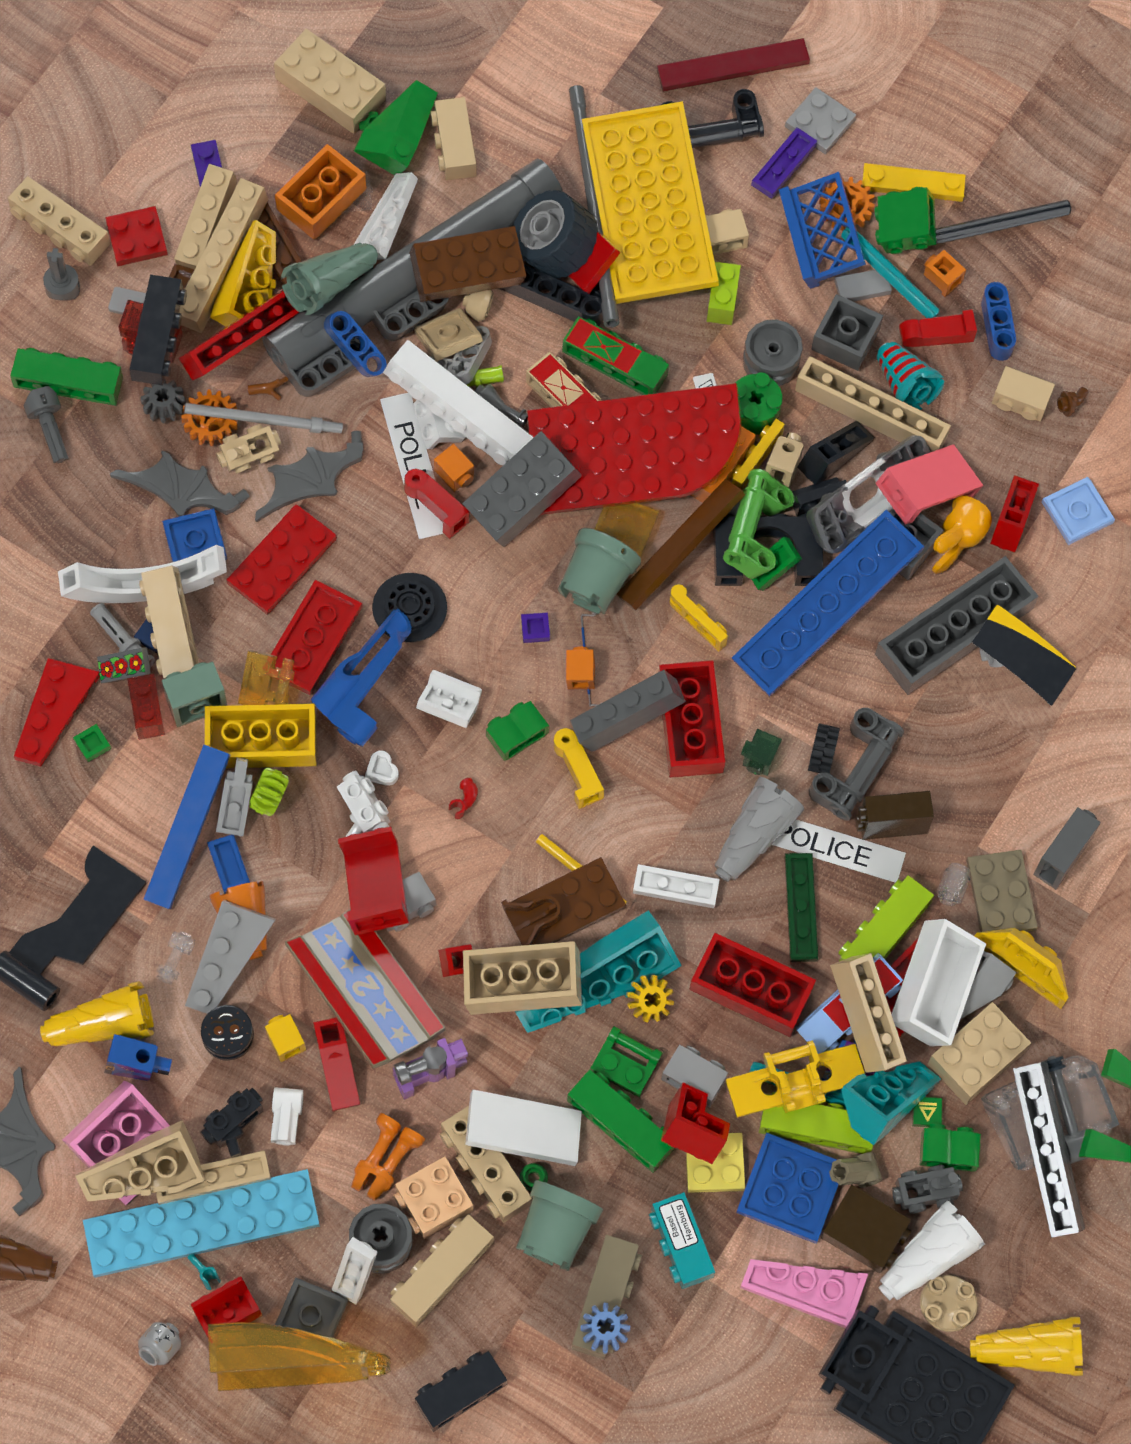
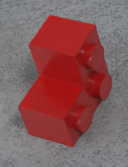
M683 1082L668 1105L661 1141L671 1147L689 1153L697 1159L713 1164L727 1142L730 1123L705 1112L708 1094Z

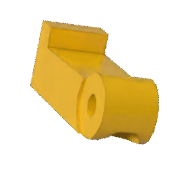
M568 728L560 729L554 735V751L564 759L578 788L574 792V800L578 808L581 809L604 799V789L583 746L579 744L575 732Z

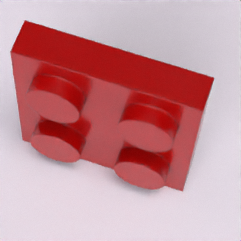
M156 206L105 217L117 267L168 255Z

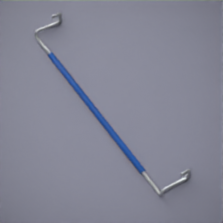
M592 613L594 615H581L583 647H586L582 616H595L596 613ZM587 689L589 697V706H597L595 704H591L590 689Z

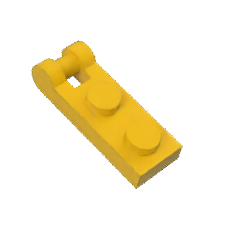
M683 585L673 586L669 601L671 607L720 652L727 645L728 635L725 627L721 623L710 619L708 612L702 605L695 604L686 596L687 590Z

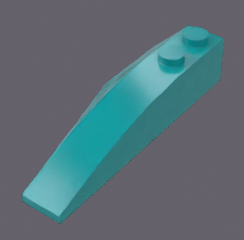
M648 910L580 953L582 1006L515 1011L526 1032L529 1033L560 1022L562 1017L575 1014L577 1016L585 1013V1009L600 1004L602 1007L612 1003L611 1000L624 995L627 998V992L635 993L636 991L631 986L633 981L642 985L640 976H646L649 982L650 977L656 975L659 980L682 965L660 925Z

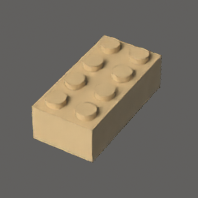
M305 29L274 62L276 80L353 134L360 129L359 123L368 117V113L376 111L386 100L385 83L308 29Z
M575 941L463 951L464 1005L470 1015L582 1006L580 951Z

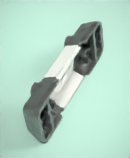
M913 435L900 442L890 451L880 453L875 462L833 493L823 495L821 502L807 512L806 517L814 537L826 552L835 554L840 552L853 542L885 510L889 512L893 509L879 488L873 498L857 509L850 503V493L870 477L874 478L877 482L888 467L930 453L925 439L921 436Z

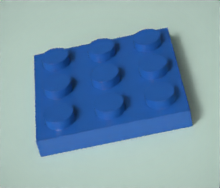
M766 1132L736 1213L817 1244L839 1185L831 1180L829 1173L832 1168V1162L837 1159Z

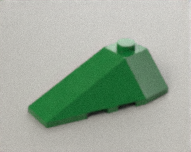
M415 80L363 130L353 151L394 176L397 173H402L409 166L418 147L438 92Z

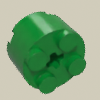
M762 372L743 376L735 382L738 386L741 426L755 435H760L766 425L771 426L775 419L779 418L782 406L780 387L768 374Z

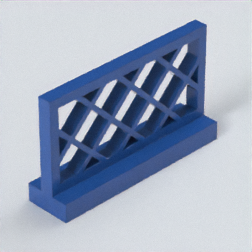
M839 172L790 189L789 186L779 189L802 277L810 289L820 286L819 281L866 265ZM836 181L838 188L833 197L823 193L827 184ZM806 192L815 194L809 205L801 203L799 195ZM820 196L830 200L824 212L814 208ZM835 203L844 208L839 219L829 215ZM811 212L821 216L815 228L806 223ZM826 219L836 223L830 235L820 231ZM841 226L850 229V234L846 241L835 237ZM817 235L827 238L821 250L814 248L812 245ZM832 242L842 245L837 257L826 253ZM849 248L856 251L858 259L847 263L841 259ZM823 257L834 261L829 270L820 273L818 266Z

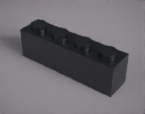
M150 274L129 368L132 381L163 386L165 376H170L172 362L169 361L170 352H175L177 338L174 337L175 329H180L182 314L179 313L181 305H185L187 290L183 289L182 279Z

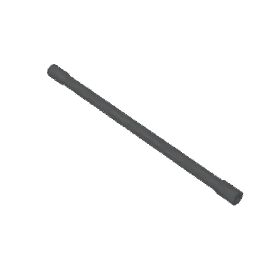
M574 85L569 88L571 109L574 114L588 211L597 220L598 230L603 235L582 119L587 118L584 88L580 85ZM609 268L599 280L604 326L613 328L618 326L620 322Z

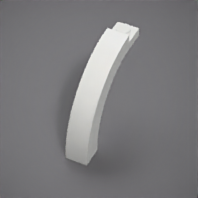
M215 545L191 557L146 568L110 569L77 562L58 571L61 597L95 603L147 601L146 596L142 595L139 581L142 580L141 573L171 565L179 568L184 594L214 584L213 578L227 572L224 547Z

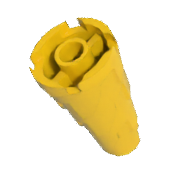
M140 981L128 983V986L101 995L102 997L78 1005L76 1008L50 1016V1019L45 1020L44 1025L40 1026L42 1040L44 1043L49 1042L51 1046L58 1047L83 1042L113 1040L114 1034L127 1038L140 1037V1039L153 1036V1030L148 1029L154 1027L147 994L139 995L138 992L139 989L144 988L143 984Z
M1069 1317L1053 1322L1035 1323L1021 1328L976 1335V1340H970L971 1358H977L978 1363L998 1364L1002 1367H1018L1033 1371L1083 1376V1369L1075 1368V1366H1083L1080 1327H1073V1325L1081 1324L1080 1317Z

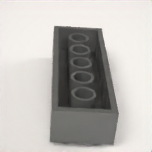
M1004 556L878 642L875 655L905 693L909 695L977 648L972 641L996 605L1001 606L1019 619L1034 609L1039 596L1009 559Z

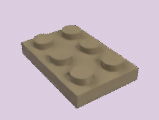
M1022 850L967 857L966 862L980 931L985 932L1016 928L1019 931L1024 930L1026 932L1036 931L1038 927Z

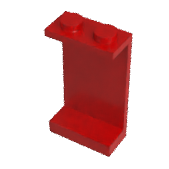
M392 827L377 828L373 831L339 838L338 844L344 854L351 911L347 912V918L354 935L409 923L398 840Z

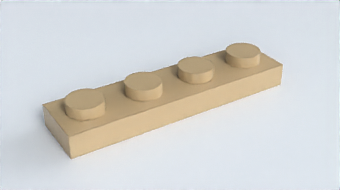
M265 1151L201 1165L205 1178L203 1182L180 1192H157L156 1196L158 1205L270 1180Z

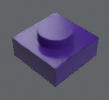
M548 612L521 614L523 643L550 641Z

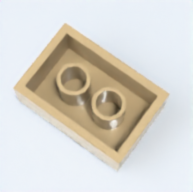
M992 1002L955 1034L950 1046H942L931 1056L928 1065L960 1100L967 1105L1028 1050L1031 1042Z

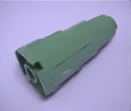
M359 242L344 249L293 263L284 268L281 280L285 277L287 279V284L282 286L285 296L298 312L306 310L307 313L305 315L313 314L321 309L324 304L331 301L336 294L347 288L352 281L372 269L373 265L377 262V250L373 245Z

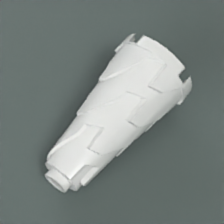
M949 1201L941 1205L922 1230L904 1248V1252L895 1260L892 1267L880 1279L882 1285L878 1288L889 1301L893 1297L898 1301L910 1291L921 1287L930 1279H935L985 1245L981 1236L963 1215L955 1213L958 1209Z

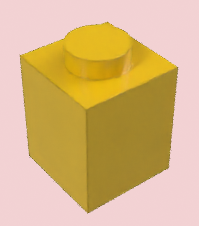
M290 1014L285 1017L278 1015L268 1021L269 1024L265 1026L266 1034L280 1062L306 1051L305 1043Z

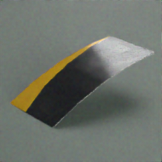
M996 605L972 641L975 646L1014 673L1051 706L1076 670V667L1057 649L999 605Z

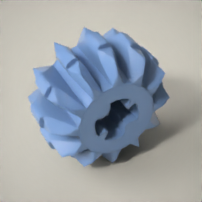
M603 1303V1312H600L596 1305L592 1306L591 1310L594 1316L585 1313L583 1319L589 1324L581 1325V1331L588 1332L583 1337V1341L588 1343L594 1340L591 1347L593 1351L597 1350L599 1344L603 1345V1354L608 1353V1345H611L614 1351H618L620 1347L617 1340L621 1343H626L628 1338L622 1333L630 1332V1326L622 1324L628 1319L627 1314L617 1317L620 1307L615 1306L612 1312H609L608 1303ZM606 1323L611 1324L610 1330L613 1331H606L605 1334L600 1332V1326L597 1327L599 1324L602 1326Z

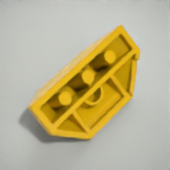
M1016 928L977 932L974 937L986 943L985 952L993 954L1017 972L1014 977L1062 1009L1068 999L1062 963L1057 958L1055 951L1047 946H1040L1034 941L1035 939L1031 934L1024 930L1019 931Z

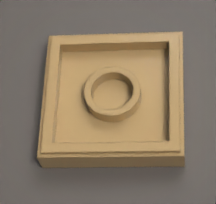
M461 308L414 328L417 338L436 362L483 342L480 332Z

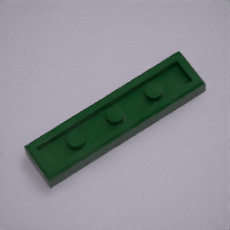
M785 853L790 962H818L813 853Z

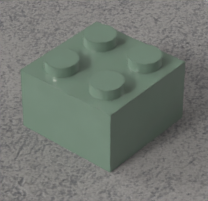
M214 662L198 663L191 670L182 673L173 672L166 679L161 680L166 701L177 728L205 718V706H227L225 690Z

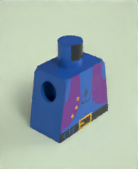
M114 1034L104 1073L149 1081L152 1072L169 1075L172 1059L156 1056L158 1046ZM137 1059H143L146 1063H140Z

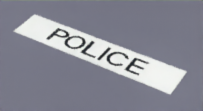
M410 393L380 399L403 483L405 474L411 469H421L435 480L426 445L421 436V429L414 413V403ZM407 496L419 539L443 534V522L418 499Z
M795 820L784 834L779 835L772 843L774 846L797 853H813V858L892 882L898 880L906 854L905 852L800 820Z

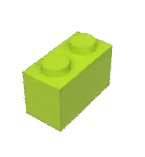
M715 262L719 286L711 287L706 322L732 325L741 265Z

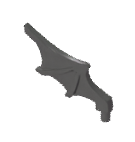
M351 432V443H347V449L322 452L315 450L314 447H307V453L301 460L288 465L276 464L268 467V472L273 473L275 478V489L268 503L256 511L255 521L258 522L271 513L306 498L335 496L338 493L335 488L337 476L343 470L362 461L364 453L362 432Z
M163 450L161 451L162 458L149 469L139 472H125L118 469L110 473L111 478L131 483L155 494L165 501L179 517L184 516L186 511L194 507L214 508V510L228 515L240 508V504L250 497L245 489H242L234 496L230 492L226 495L220 493L211 484L207 475L208 471L204 466H201L200 470L187 469L178 464L169 453Z
M18 1067L13 1074L14 1089L12 1097L7 1106L0 1112V1168L10 1172L18 1180L22 1188L19 1194L23 1199L12 1207L20 1216L28 1208H33L43 1197L38 1169L42 1157L47 1152L54 1151L55 1145L42 1132L32 1115L24 1087L22 1068Z

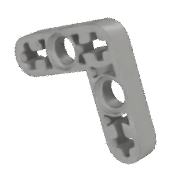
M476 327L482 336L483 342L456 353L453 359L444 358L437 361L438 364L465 385L473 380L492 344L487 327ZM476 354L473 357L464 358L466 355Z

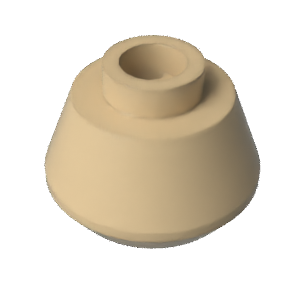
M492 290L465 294L462 306L466 307V312L475 320L483 321L489 313L494 293Z

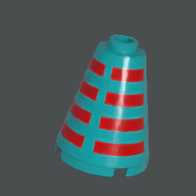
M887 342L879 348L877 361L896 399L922 410L919 405L924 402L929 405L938 397L945 382L942 379L944 377L939 371L897 342Z

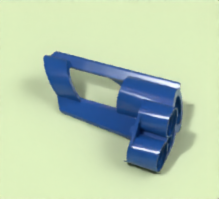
M399 609L391 612L358 653L349 656L338 665L311 698L312 703L328 717L332 724L338 727L337 731L348 741L360 747L365 745L378 727L376 726L377 722L360 710L358 706L411 633L410 621ZM387 631L390 639L360 675H352L351 672L384 632Z

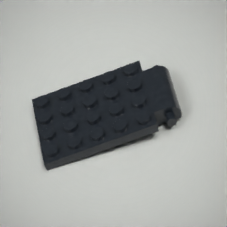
M869 1305L865 1313L856 1310L818 1374L824 1380L820 1388L821 1391L830 1395L835 1387L843 1392L833 1410L887 1444H982L1015 1385L894 1310L891 1311L884 1324L875 1320L879 1313L876 1307Z

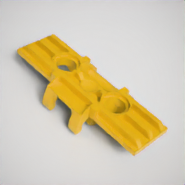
M811 1040L806 1042L807 1045L778 1053H763L766 1068L725 1080L736 1117L782 1106L785 1113L826 1102V1093L840 1090L857 1075L865 1074L856 1044L818 1054L815 1044ZM809 1056L810 1063L806 1065L805 1069L785 1074V1071L777 1072L774 1065ZM818 1067H827L831 1071V1077L825 1081L820 1080L816 1070ZM766 1081H771L776 1084L777 1092L774 1095H766L762 1092L761 1085Z

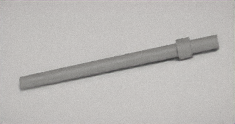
M185 403L184 407L185 414L309 429V432L319 434L321 431L341 434L343 429V423L323 421L319 417L306 419Z

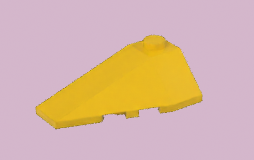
M257 220L252 222L217 293L210 318L226 327L271 298L272 291L276 288V280L273 279V264L276 263V232Z

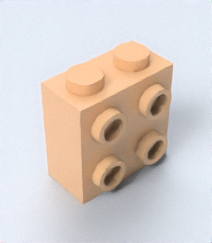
M446 1157L437 1160L395 1184L397 1193L393 1196L401 1210L407 1209L411 1216L408 1221L415 1235L420 1232L423 1239L454 1223L459 1217L462 1218L473 1212V1204Z

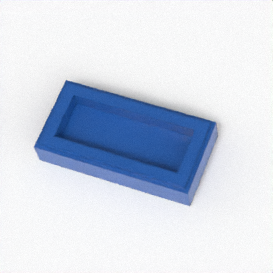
M228 835L207 842L224 894H226L227 888L250 883L234 835Z

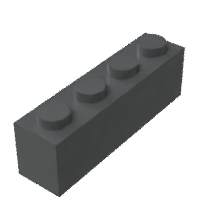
M662 670L570 721L579 744L594 752L686 701L677 679L667 671Z

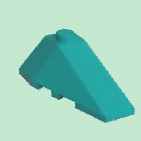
M920 1061L896 1066L895 1070L889 1072L876 1071L871 1076H866L865 1074L857 1075L841 1089L851 1128L859 1133L863 1139L875 1145L940 1082L941 1078Z

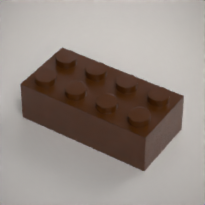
M515 226L414 243L409 251L420 302L520 285L526 278Z

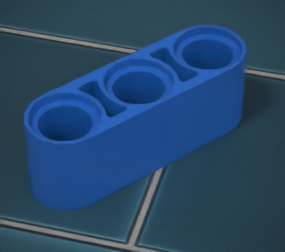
M992 282L985 288L981 307L989 352L994 359L1004 361L1009 359L1013 353L1016 334L1007 288L1000 282ZM990 296H995L999 300H993ZM994 319H999L1004 323H996ZM999 342H1003V343L1007 344L1008 346H1007V347H1002V346H1000L998 343H999Z
M337 311L325 318L324 329L363 376L374 377L384 372L387 365L385 357L347 312ZM335 317H339L343 321V329L341 331L336 330L333 326ZM352 337L357 338L360 342V349L358 351H354L350 346ZM369 358H373L377 363V368L374 372L370 371L367 367Z

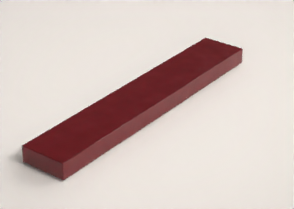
M802 38L657 65V73L662 91L664 92L808 65L810 58L805 40Z

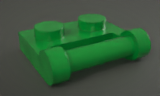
M613 1026L590 1070L595 1074L600 1072L609 1082L640 1097L664 1052L658 1049L652 1050L621 1033V1029ZM615 1042L648 1059L649 1062L646 1067L613 1050Z

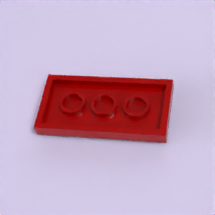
M295 504L226 579L227 584L268 615L336 541L337 535Z
M315 580L263 666V672L311 696L361 611L362 603Z

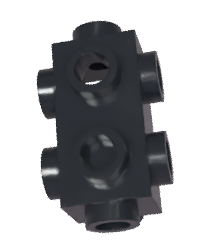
M246 1088L243 1092H235L227 1100L228 1104L222 1110L216 1109L206 1117V1123L203 1125L204 1129L200 1131V1134L210 1145L215 1142L221 1148L227 1144L231 1158L242 1155L237 1139L243 1136L244 1131L242 1129L263 1112L261 1105L263 1099L254 1088L250 1090Z

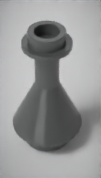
M492 384L486 386L479 385L475 392L509 419L513 420L519 427L523 428L528 421V414L525 409L518 412L507 406Z

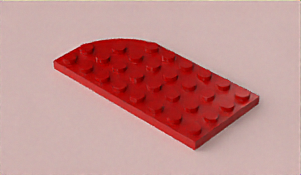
M737 384L527 410L529 434L534 438L542 431L582 475L540 515L681 498L700 491L724 471L739 443L741 416Z

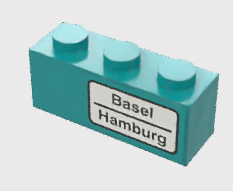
M685 1192L653 1203L652 1213L648 1214L653 1229H659L662 1240H659V1245L664 1257L669 1255L672 1266L669 1267L673 1282H679L681 1289H685L714 1278L716 1272Z

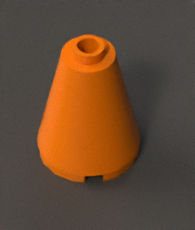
M263 881L227 888L226 894L220 895L218 891L209 896L217 914L222 901L225 900L266 915ZM266 935L249 960L263 957L262 951L267 950Z

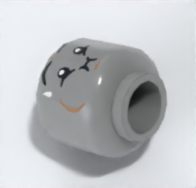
M154 1322L138 1340L140 1357L152 1366L166 1365L181 1348L178 1329L171 1323Z

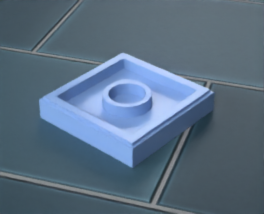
M1089 477L1042 499V504L1068 545L1113 524L1115 518Z

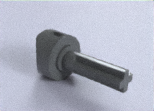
M53 248L52 252H47L50 268L43 277L46 294L54 300L75 299L80 292L78 274L74 268L65 264L63 254L59 253L58 248Z
M49 386L30 391L23 405L27 418L39 419L53 463H62L69 458L53 415L61 409L57 393Z

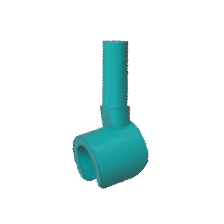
M194 1254L187 1257L198 1269L200 1279L207 1290H212L208 1283L209 1280L217 1279L219 1283L221 1282L215 1268L205 1267Z

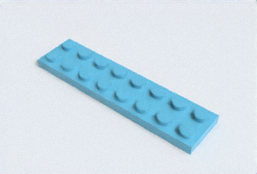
M308 1169L271 1177L270 1180L161 1205L156 1203L83 1220L94 1278L184 1258L191 1254L197 1255L320 1227Z

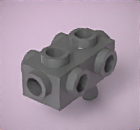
M945 1165L933 1166L928 1169L929 1172L918 1174L916 1170L904 1172L901 1174V1178L897 1179L896 1187L892 1188L895 1204H901L902 1210L909 1209L910 1214L926 1211L927 1205L937 1204V1208H940L946 1201L954 1205L953 1200H957L960 1192L963 1191L960 1175L954 1172L953 1167L945 1169ZM915 1190L917 1197L909 1198L907 1191Z

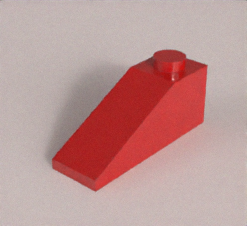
M1014 475L990 544L1003 550L1016 552L1039 483Z

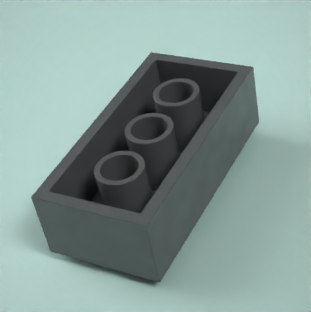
M540 431L465 500L463 505L494 540L505 547L582 475L553 442Z

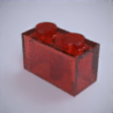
M149 674L127 678L138 739L165 735L155 675Z

